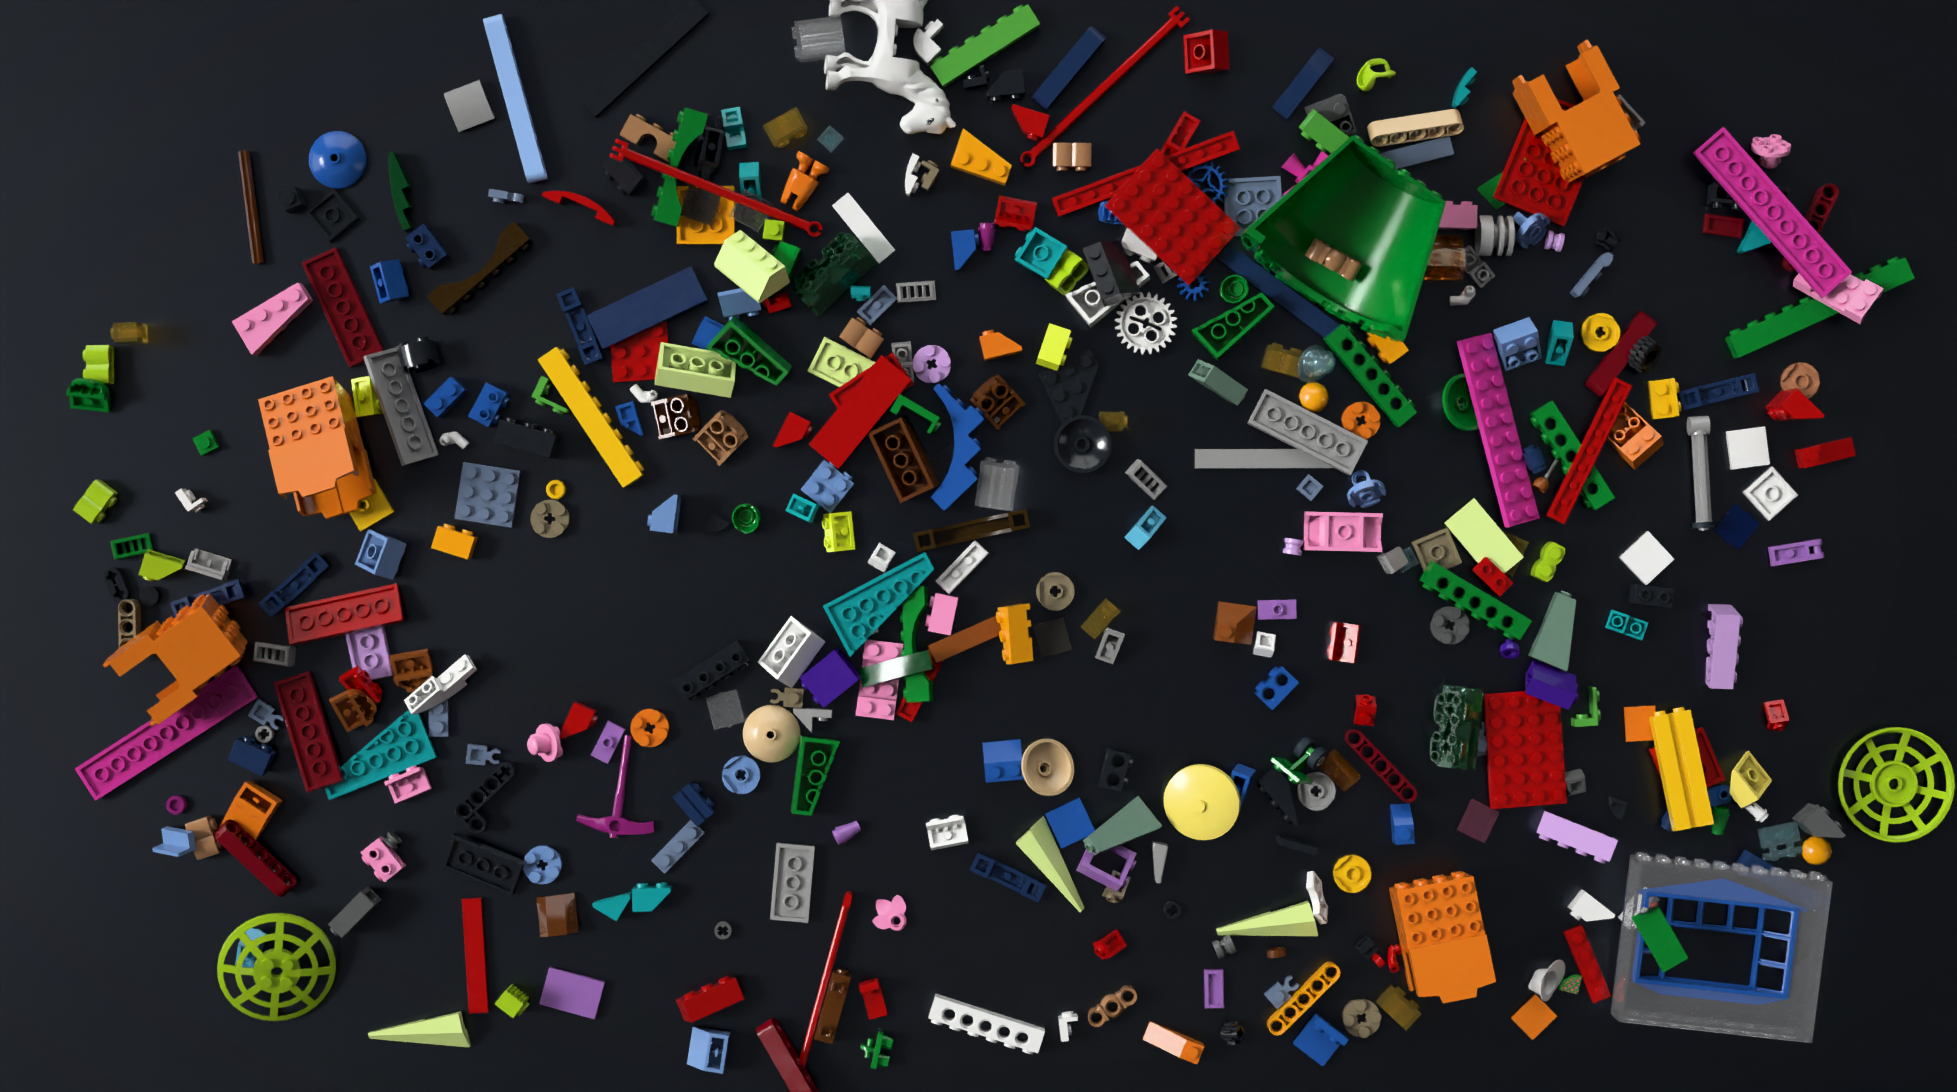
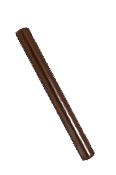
M243 150L239 151L238 155L252 263L258 265L263 264L264 259L250 152Z

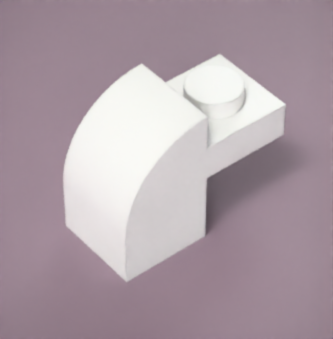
M938 19L935 22L931 21L925 27V33L918 28L914 34L915 52L927 65L941 53V48L932 41L943 28V24Z

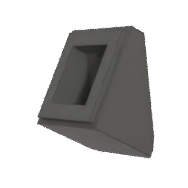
M1581 769L1565 772L1568 796L1587 792L1585 775Z

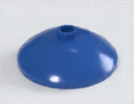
M332 131L320 136L312 145L309 153V166L313 176L321 184L330 188L343 189L354 185L363 176L367 165V155L362 143L355 136L343 131ZM337 155V161L333 162L332 157Z

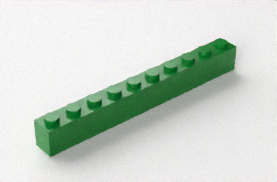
M1898 256L1887 260L1888 264L1883 267L1879 264L1870 268V272L1865 275L1863 272L1854 275L1862 281L1867 279L1882 287V293L1915 279L1906 257L1899 259ZM1808 296L1799 300L1800 304L1796 306L1790 304L1781 308L1783 311L1776 314L1772 312L1765 315V320L1761 322L1754 320L1748 323L1747 328L1743 330L1739 327L1730 331V336L1725 337V340L1735 359L1839 312Z

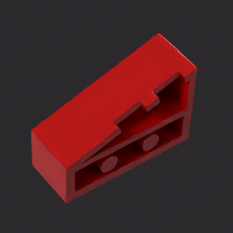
M729 975L722 977L716 984L704 985L701 987V990L691 991L683 995V997L676 999L684 1021L692 1023L743 1000L744 997L736 978H730Z

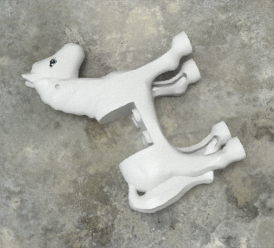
M830 0V17H839L842 13L848 11L863 12L875 20L878 36L875 50L869 61L859 60L846 52L839 56L826 55L824 63V74H827L826 90H836L839 85L847 81H866L873 83L877 88L889 94H896L915 103L912 111L902 117L900 127L906 134L918 132L941 134L947 127H955L956 123L950 118V103L944 91L920 70L919 62L893 57L896 54L897 45L894 44V36H897L898 27H922L923 8L928 0Z

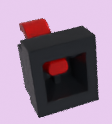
M1368 935L1354 946L1366 959L1371 957L1379 968L1385 964L1383 959L1376 953L1379 948Z

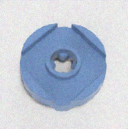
M745 755L731 758L724 765L722 771V780L725 787L737 794L751 792L756 788L761 778L760 768L756 761ZM737 771H745L746 779H738L736 777L738 775Z
M540 845L534 847L525 855L524 861L526 862L523 869L531 882L547 884L554 881L560 874L562 858L553 848L547 845ZM542 859L543 862L548 863V865L545 867V870H542V868L538 867V864Z

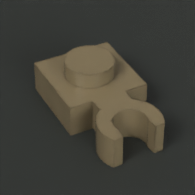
M785 687L784 692H781L779 689H771V692L778 694L777 699H770L771 703L784 701L783 707L803 708V688Z

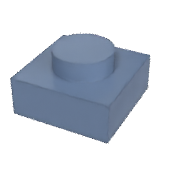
M1308 474L1296 490L1312 501L1323 488V485Z

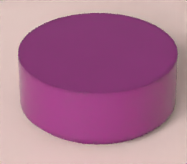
M175 795L167 800L166 808L171 814L178 815L186 810L187 801L183 796Z

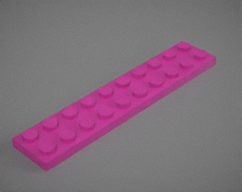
M1724 126L1693 152L1697 159L1820 298L1825 297L1852 273Z
M1492 333L1457 341L1505 528L1538 519L1540 517L1526 463L1522 457L1523 452Z
M236 665L209 682L201 689L199 695L160 724L156 723L151 726L149 724L150 721L76 767L75 770L94 800L97 801L251 703L258 696L239 666Z

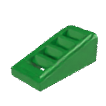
M149 533L110 541L114 560L144 554L148 549L153 550ZM141 538L145 539L147 549L143 550L140 540ZM133 540H137L139 551H135ZM129 541L130 553H127L125 542ZM118 543H121L123 554L119 555Z

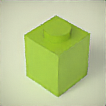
M765 219L763 239L765 241L784 242L786 223L784 221Z

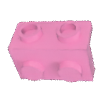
M417 765L407 768L404 774L396 773L389 776V780L384 782L385 786L389 787L395 804L432 789L424 768L417 767Z

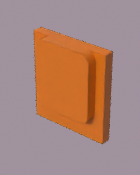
M1655 705L1624 707L1626 742L1653 740L1649 717L1654 716L1653 712H1656Z
M1535 994L1511 1019L1534 1040L1557 1015Z

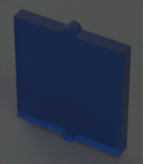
M1734 504L1716 526L1719 528H1714V531L1723 537L1725 542L1728 541L1739 550L1760 524L1750 516L1749 512H1745L1738 505Z

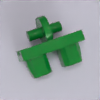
M878 1031L875 1046H873L874 1039L868 1038L867 1044H861L860 1047L862 1050H865L864 1057L870 1058L871 1052H874L871 1068L876 1069L877 1066L888 1067L890 1056L880 1054L881 1047L891 1049L893 1038L884 1035L882 1031Z

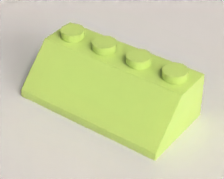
M741 230L724 241L714 263L718 270L758 303H761L790 283L786 267Z
M661 342L654 385L731 398L735 382L736 363L721 357L720 354L714 351Z

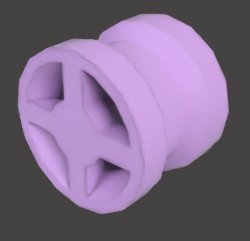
M1549 230L1546 235L1544 249L1549 250L1551 248L1555 249L1556 252H1561L1565 234H1555Z
M1285 538L1286 547L1283 549V553L1302 556L1301 546L1304 544V540Z

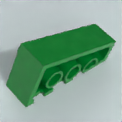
M735 315L706 347V349L720 354L721 357L727 360L730 359L737 363L738 366L754 372L755 375L776 386L789 373L792 367L791 364Z

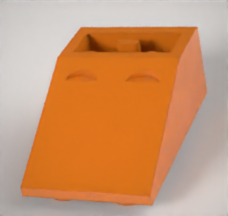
M1624 402L1606 440L1636 470L1660 449L1664 443L1662 436Z
M248 780L244 782L235 796L219 828L225 821L234 820L257 841L283 800L254 781Z

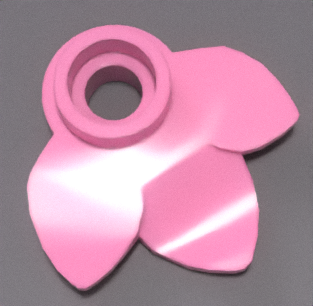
M896 895L892 902L885 899H878L876 901V910L879 915L872 920L876 927L880 929L891 928L895 931L905 927L906 917L904 913L906 911V904L901 896ZM898 917L900 918L901 922L899 924H895L893 922V919Z

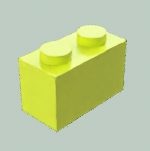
M1049 323L1036 364L1058 371L1059 365L1063 366L1067 357L1064 354L1065 348L1069 349L1073 339L1069 337L1071 330Z

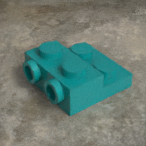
M1035 227L1033 231L1030 230L1028 232L1023 247H1019L1016 251L1015 261L1048 280L1067 251L1068 246Z

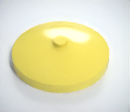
M1196 764L1185 767L1172 777L1165 789L1164 809L1170 823L1180 833L1192 839L1211 840L1224 835L1234 825L1240 812V795L1234 781L1225 772L1214 766Z

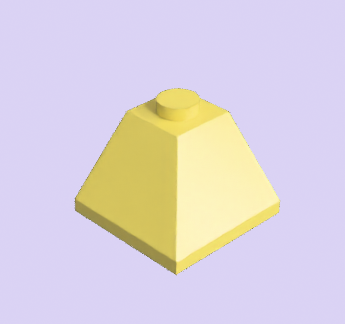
M1750 751L1745 752L1731 773L1729 793L1741 808L1759 800L1772 782V779Z

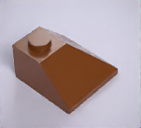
M1218 601L1213 639L1251 645L1257 607Z

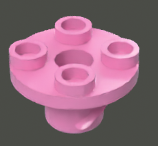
M1773 134L1770 137H1754L1751 150L1760 155V159L1757 161H1759L1762 167L1772 169L1777 167L1778 163H1781L1780 157L1790 154L1791 144L1782 140L1780 135Z
M548 723L539 725L536 734L531 735L527 741L529 752L532 755L538 754L547 762L555 761L558 757H561L563 750L559 739V728L553 727Z

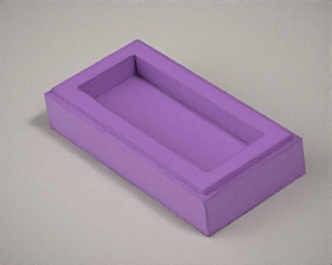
M1204 969L1205 1009L1224 1008L1223 969Z

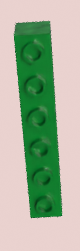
M1340 324L1323 340L1396 427L1402 426L1417 413L1414 409L1416 407L1411 399H1406L1402 395L1404 391L1397 383L1394 385L1391 382V375L1385 369L1381 370L1377 365L1379 363L1377 358L1373 354L1369 355L1366 352V345L1360 339L1356 340L1353 336L1355 332L1349 325ZM1345 340L1351 342V348L1347 351L1342 346ZM1358 354L1363 357L1361 365L1355 363V357ZM1370 369H1373L1376 374L1372 380L1367 377V372ZM1382 384H1386L1388 387L1385 394H1381L1379 391V387ZM1395 398L1400 401L1397 409H1394L1391 405Z
M1549 401L1530 413L1532 417L1530 420L1535 428L1539 427L1542 432V440L1545 444L1549 443L1553 449L1551 451L1553 457L1557 461L1560 460L1563 465L1561 469L1566 475L1572 462L1567 460V453L1571 451L1576 456L1581 444L1555 403ZM1548 419L1554 422V427L1551 430L1546 427ZM1559 435L1564 437V444L1562 446H1559L1556 442V438ZM1593 466L1580 493L1583 496L1582 502L1586 508L1597 510L1615 497L1596 467ZM1589 484H1593L1595 486V492L1593 494H1590L1587 491V487Z
M1432 560L1419 579L1424 583L1422 587L1431 592L1435 589L1440 592L1438 596L1447 602L1452 599L1456 602L1454 606L1463 611L1467 608L1472 611L1471 616L1479 621L1482 618L1487 620L1489 627L1496 631L1498 628L1504 631L1503 635L1511 640L1514 637L1520 640L1532 622L1529 618ZM1441 578L1446 579V584L1443 587L1438 586ZM1462 588V594L1455 597V590ZM1478 597V604L1471 606V600ZM1494 607L1493 615L1487 616L1488 608ZM1510 617V623L1504 626V618Z

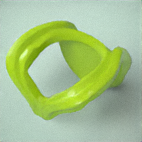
M1371 59L1360 69L1357 76V85L1362 91H1370L1377 77H1388L1391 79L1396 75V72L1390 70V66L1385 59ZM1384 64L1386 72H1374L1371 70V67Z

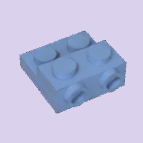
M823 460L801 488V491L829 513H832L854 485L852 482L853 477L845 471L842 474L832 463Z

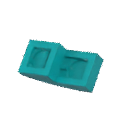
M740 107L721 110L728 151L747 148Z

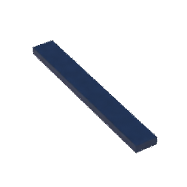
M1228 243L1217 258V260L1236 274L1243 276L1251 285L1323 338L1340 325Z

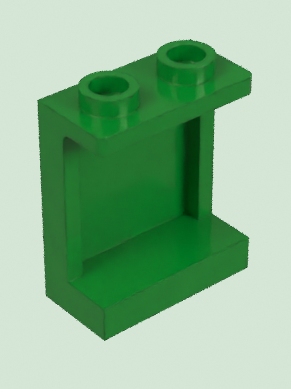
M899 394L890 412L898 416L904 406L932 422L927 431L929 435L932 432L937 433L941 426L939 422L940 417Z

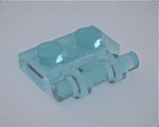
M1796 821L1757 829L1761 848H1769L1770 850L1768 853L1762 854L1764 861H1777L1782 857L1788 856L1791 858L1795 857L1796 854L1803 853L1802 847H1794L1793 843L1801 841ZM1786 844V849L1777 851L1778 845Z

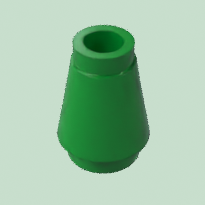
M1718 805L1713 806V810H1711L1714 821L1712 833L1723 835L1730 816L1729 808Z

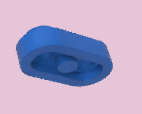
M1719 784L1707 788L1711 807L1726 804L1732 799L1729 793L1730 787L1727 785ZM1722 791L1726 792V796L1724 798L1721 797Z

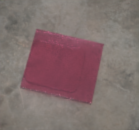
M1471 799L1457 830L1485 843L1499 812Z

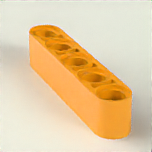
M1334 962L1324 963L1289 1000L1269 1017L1267 1027L1273 1035L1283 1034L1338 980L1341 972ZM1329 967H1334L1336 970L1332 976L1326 975V970ZM1319 980L1322 982V986L1319 989H1313L1312 985L1315 981ZM1307 994L1308 1000L1304 1003L1299 1002L1300 995ZM1294 1008L1295 1012L1292 1016L1285 1015L1286 1009ZM1280 1021L1281 1027L1276 1030L1272 1029V1023Z

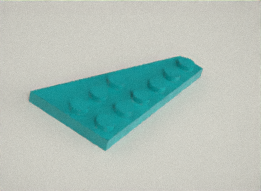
M926 552L823 605L849 656L867 640L934 570Z
M407 710L342 765L341 771L345 781L324 787L329 800L436 758L437 754L421 714L412 715L410 710Z

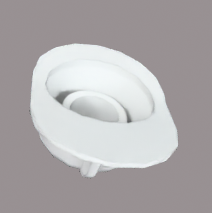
M1556 960L1548 969L1536 970L1528 988L1539 994L1543 1001L1549 1000L1564 977L1565 963L1562 960Z

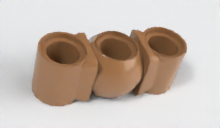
M1314 238L1305 253V256L1337 272L1350 281H1354L1363 266L1358 260L1345 255L1336 248H1331L1330 245L1317 238Z
M1125 985L1119 991H1116L1115 994L1106 995L1100 1004H1097L1096 1007L1088 1011L1089 1023L1094 1027H1100L1104 1022L1109 1021V1018L1120 1016L1124 1008L1126 1009L1129 1005L1136 1002L1137 994L1135 989L1130 985ZM1126 991L1133 993V997L1129 1000L1123 998V994ZM1110 1002L1117 1003V1008L1109 1010L1107 1005ZM1093 1013H1100L1102 1015L1099 1021H1093L1091 1016Z

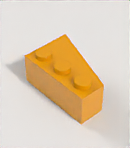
M963 128L951 162V168L1005 186L1012 165Z
M1030 604L998 607L996 619L1001 625L999 638L1003 642L1004 650H1002V657L1006 664L1033 661L1032 638L1029 637L1028 627H1031V620H1027V610L1030 609Z

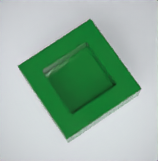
M212 430L192 438L201 456L220 448Z

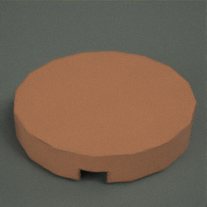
M1795 363L1789 365L1783 371L1780 385L1782 390L1797 388L1809 399L1817 393L1820 387L1819 374L1812 365Z

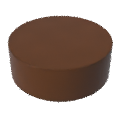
M1274 947L1267 950L1268 958H1280L1287 955L1285 947Z

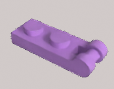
M1822 539L1768 547L1771 566L1825 558L1824 552L1821 551ZM1810 546H1813L1814 553L1812 554L1809 552Z

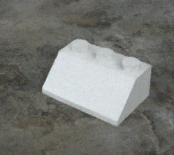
M790 616L758 663L777 680L792 688L825 641L794 617Z

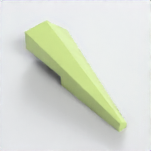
M1043 816L1016 841V844L1071 904L1081 912L1084 909V905L1047 821Z
M1308 901L1216 928L1218 935L1318 936L1316 922Z
M461 1011L368 1033L370 1039L471 1047Z

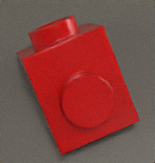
M1367 694L1356 695L1355 725H1374L1377 708L1375 696Z

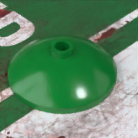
M1465 373L1458 374L1452 377L1445 385L1442 396L1443 408L1447 418L1455 427L1464 431L1476 430L1479 426Z

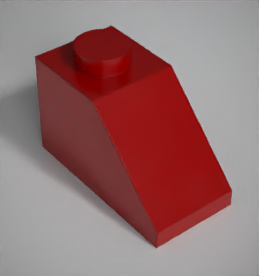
M1013 104L1011 110L1027 138L1033 141L1042 140L1050 115Z
M789 412L773 446L779 448L801 441L804 437L808 438L813 429L810 426L811 422Z
M577 701L574 702L560 731L559 738L563 739L587 730L590 726L593 727L598 718L596 716L597 710Z

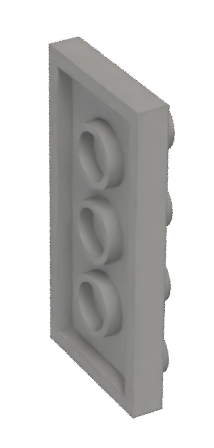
M777 842L770 920L809 922L815 846Z

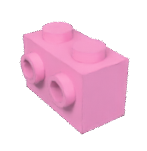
M381 836L360 853L363 855V861L368 866L371 865L375 870V876L380 881L386 882L406 865L393 848L383 841L384 837Z

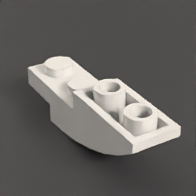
M464 654L438 678L431 676L404 701L411 714L415 715L426 711L467 685L465 680L477 670L470 656Z

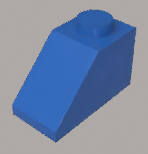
M974 229L951 232L955 272L960 271L976 251V245H979V236L974 234Z
M1238 763L1232 770L1230 778L1234 781L1239 791L1241 810L1256 770Z
M1410 803L1390 804L1392 842L1395 845L1415 844L1414 823Z

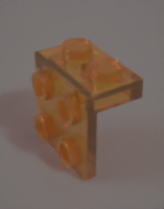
M1436 235L1424 280H1463L1466 269L1463 237L1461 235Z

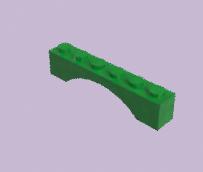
M684 108L683 111L679 112L677 122L680 124L678 130L675 129L672 136V141L675 142L673 149L669 148L667 160H670L668 165L675 168L678 167L681 156L695 138L703 133L708 114L689 108ZM662 173L661 178L664 179L663 186L659 185L656 197H659L657 205L654 204L651 215L654 216V221L677 227L682 206L677 195L676 178Z
M917 586L902 602L903 611H900V621L903 622L901 640L904 642L902 657L917 653L916 634L918 625L924 612L929 607L928 587ZM925 672L903 677L906 680V688H904L903 694L904 699H907V703L933 702V683L926 676Z

